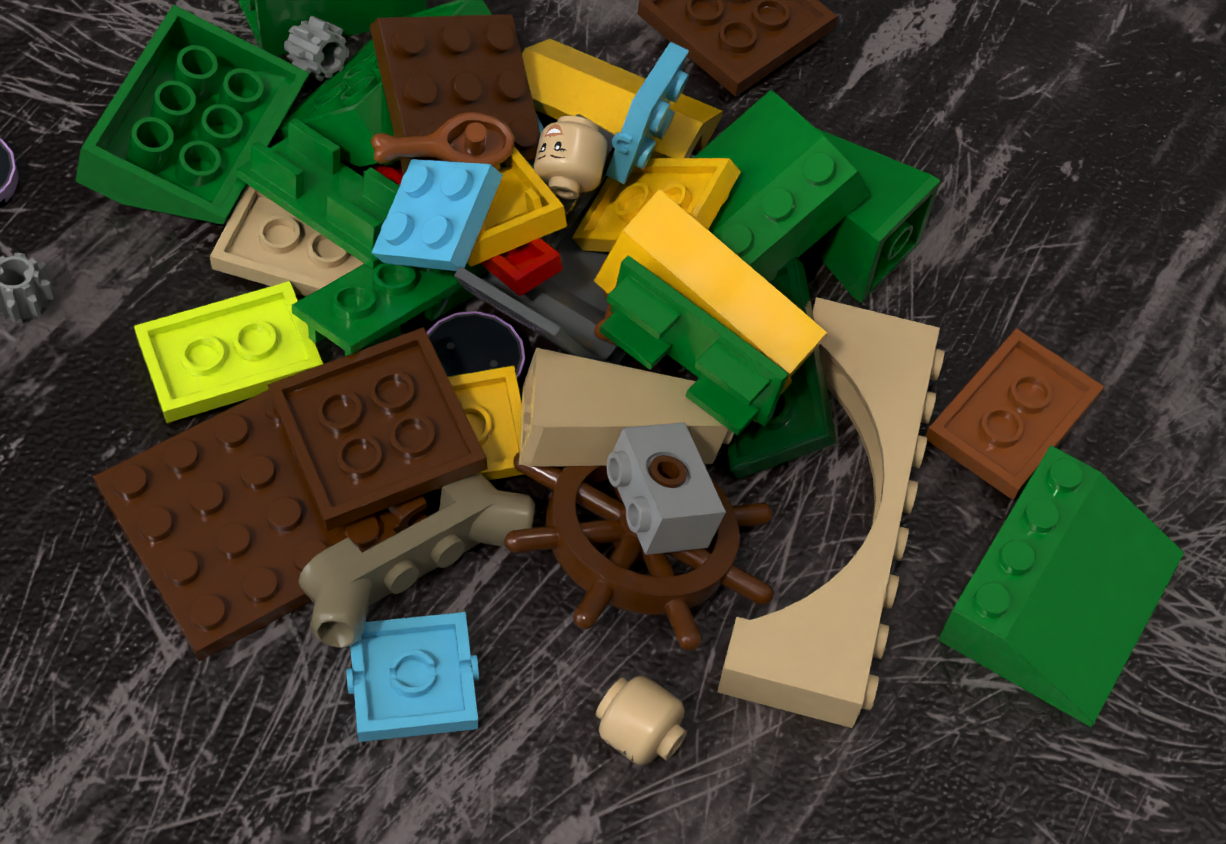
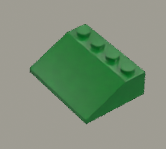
M455 0L405 17L492 14L483 0ZM371 39L343 65L344 69L341 72L336 71L332 77L328 78L284 119L274 136L276 140L282 141L288 137V122L297 118L340 147V161L359 167L377 163L374 160L375 150L371 144L372 137L377 133H387L394 136L373 39ZM400 158L395 159V160H393V161H391V162H389V163H387V164H383V165H384V166H389V165H391V164L397 162L398 160H400Z
M173 4L81 147L75 182L122 205L224 225L247 185L236 177V169L251 160L252 144L259 141L269 147L307 81L309 73Z
M772 89L693 157L730 158L741 171L729 192L726 202L721 206L708 231L768 282L776 277L777 271L791 258L801 256L870 196L858 170L820 131Z
M1050 445L954 606L938 641L1085 725L1092 727L1184 552L1100 471Z

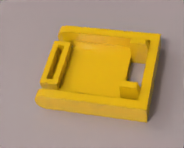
M515 146L513 153L504 161L506 168L501 169L500 164L494 167L503 176L467 261L470 267L567 227L564 205L540 176L535 173L534 169Z

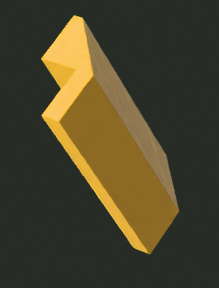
M552 39L529 46L522 53L536 111L557 120L562 116L581 114L613 134L621 132L631 102L646 80L641 76ZM681 94L676 103L672 101L669 103L671 104L670 110L675 112L673 120L662 140L655 136L652 140L656 141V146L650 158H689L693 150L699 153L707 145L722 117V110Z
M661 189L652 196L623 229L594 279V282L609 294L616 287L621 262L629 255L789 373L781 394L792 383L791 376L827 336V332Z

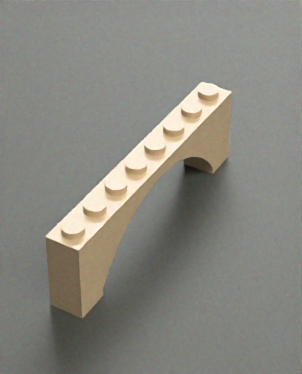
M816 297L812 311L814 321L827 332L826 338L819 344L826 386L848 414L859 433L869 459L874 486L872 527L865 542L850 562L829 582L807 597L779 611L753 620L736 617L717 692L853 728L861 708L871 711L876 696L879 676L871 675L869 672L872 657L881 659L887 642L889 625L881 624L880 618L883 608H892L897 592L899 576L890 574L892 560L901 561L905 550L909 528L899 525L902 512L910 514L914 505L918 482L909 480L911 467L920 468L923 460L927 437L918 435L920 423L929 424L936 393L927 391L929 380H938L945 351L936 349L939 327Z

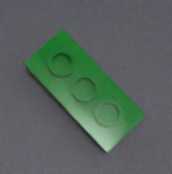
M297 118L288 122V137L271 148L259 141L251 145V160L236 169L237 178L370 268L375 269V267L383 263L371 252L400 187L398 184L372 167L364 171V177L340 162V147Z
M628 255L621 262L616 287L607 295L606 301L611 304L610 312L613 314L600 326L599 332L649 370L667 354L697 376L699 379L687 390L685 397L737 436L753 419L765 427L772 418L789 373Z
M381 263L375 269H372L363 264L292 304V314L308 324L310 340L318 343L328 338L345 350V356L401 336V325L423 311L424 317L434 321L475 295L466 291L459 284L454 276L456 271ZM466 263L464 268L479 278L490 272L480 263L472 267Z

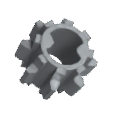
M310 16L309 21H301V25L290 28V35L288 41H284V48L289 52L287 58L293 65L308 72L309 77L319 82H323L324 77L330 78L332 73L336 71L341 72L344 69L343 64L345 59L349 57V50L344 45L347 41L341 36L343 33L342 28L314 16Z
M14 253V256L7 258L4 256L0 257V313L4 318L10 316L14 323H23V320L30 318L36 320L41 316L42 308H47L49 300L54 299V292L49 281L50 277L44 262L37 264L33 258L26 259L23 253Z

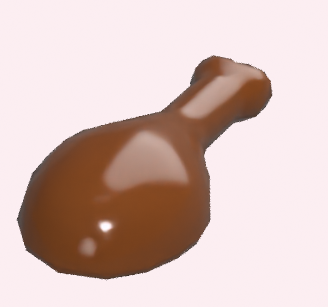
M477 112L458 114L447 120L433 133L425 136L394 137L387 133H377L371 139L372 148L375 150L374 160L379 164H387L398 158L430 157L449 162L491 164L495 167L503 163L513 153L515 137L506 123L494 116Z

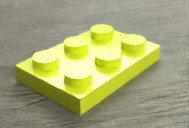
M290 281L134 326L136 337L166 423L252 398L268 390V384L323 365L315 343L309 339L308 325L292 314V304L298 300Z

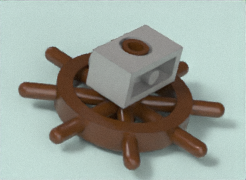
M685 422L623 428L613 452L608 456L607 466H566L563 470L556 466L529 467L519 465V452L514 456L513 464L517 471L550 488L553 492L547 507L546 526L512 530L505 537V546L512 553L552 549L559 564L569 577L587 592L573 614V620L577 627L581 629L593 627L607 604L633 613L646 615L667 614L679 645L684 650L692 651L700 646L702 638L690 609L707 600L721 584L758 605H766L773 599V589L769 584L733 565L739 547V527L767 524L772 518V509L766 503L732 506L722 489L709 476ZM609 480L613 485L618 500L592 487V485ZM576 504L605 520L579 523L576 515ZM613 542L615 550L607 559L592 544ZM666 554L694 570L675 576ZM634 561H644L650 576L635 573L629 569Z

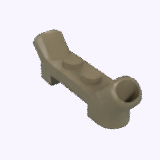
M479 472L443 486L438 512L372 548L361 552L349 538H346L325 549L305 566L298 581L300 588L314 603L310 621L312 633L323 644L331 647L344 648L359 642L364 631L368 607L391 593L398 594L407 590L416 579L437 567L445 568L450 566L464 552L480 543L506 547L504 540L510 531L532 528L535 502L530 495L498 491Z

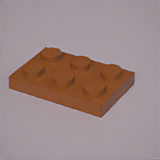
M1016 328L931 424L925 437L935 447L1014 500L1029 482L1049 446L1057 448L1099 398L1104 386Z

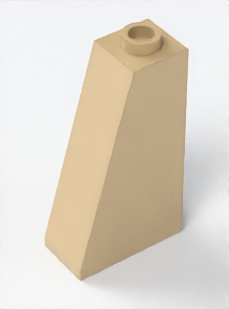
M536 348L522 391L519 465L529 467L607 466L608 456L613 452L623 428L682 422L686 423L703 463L713 464L722 443L729 444L734 433L685 397L687 390L696 381Z

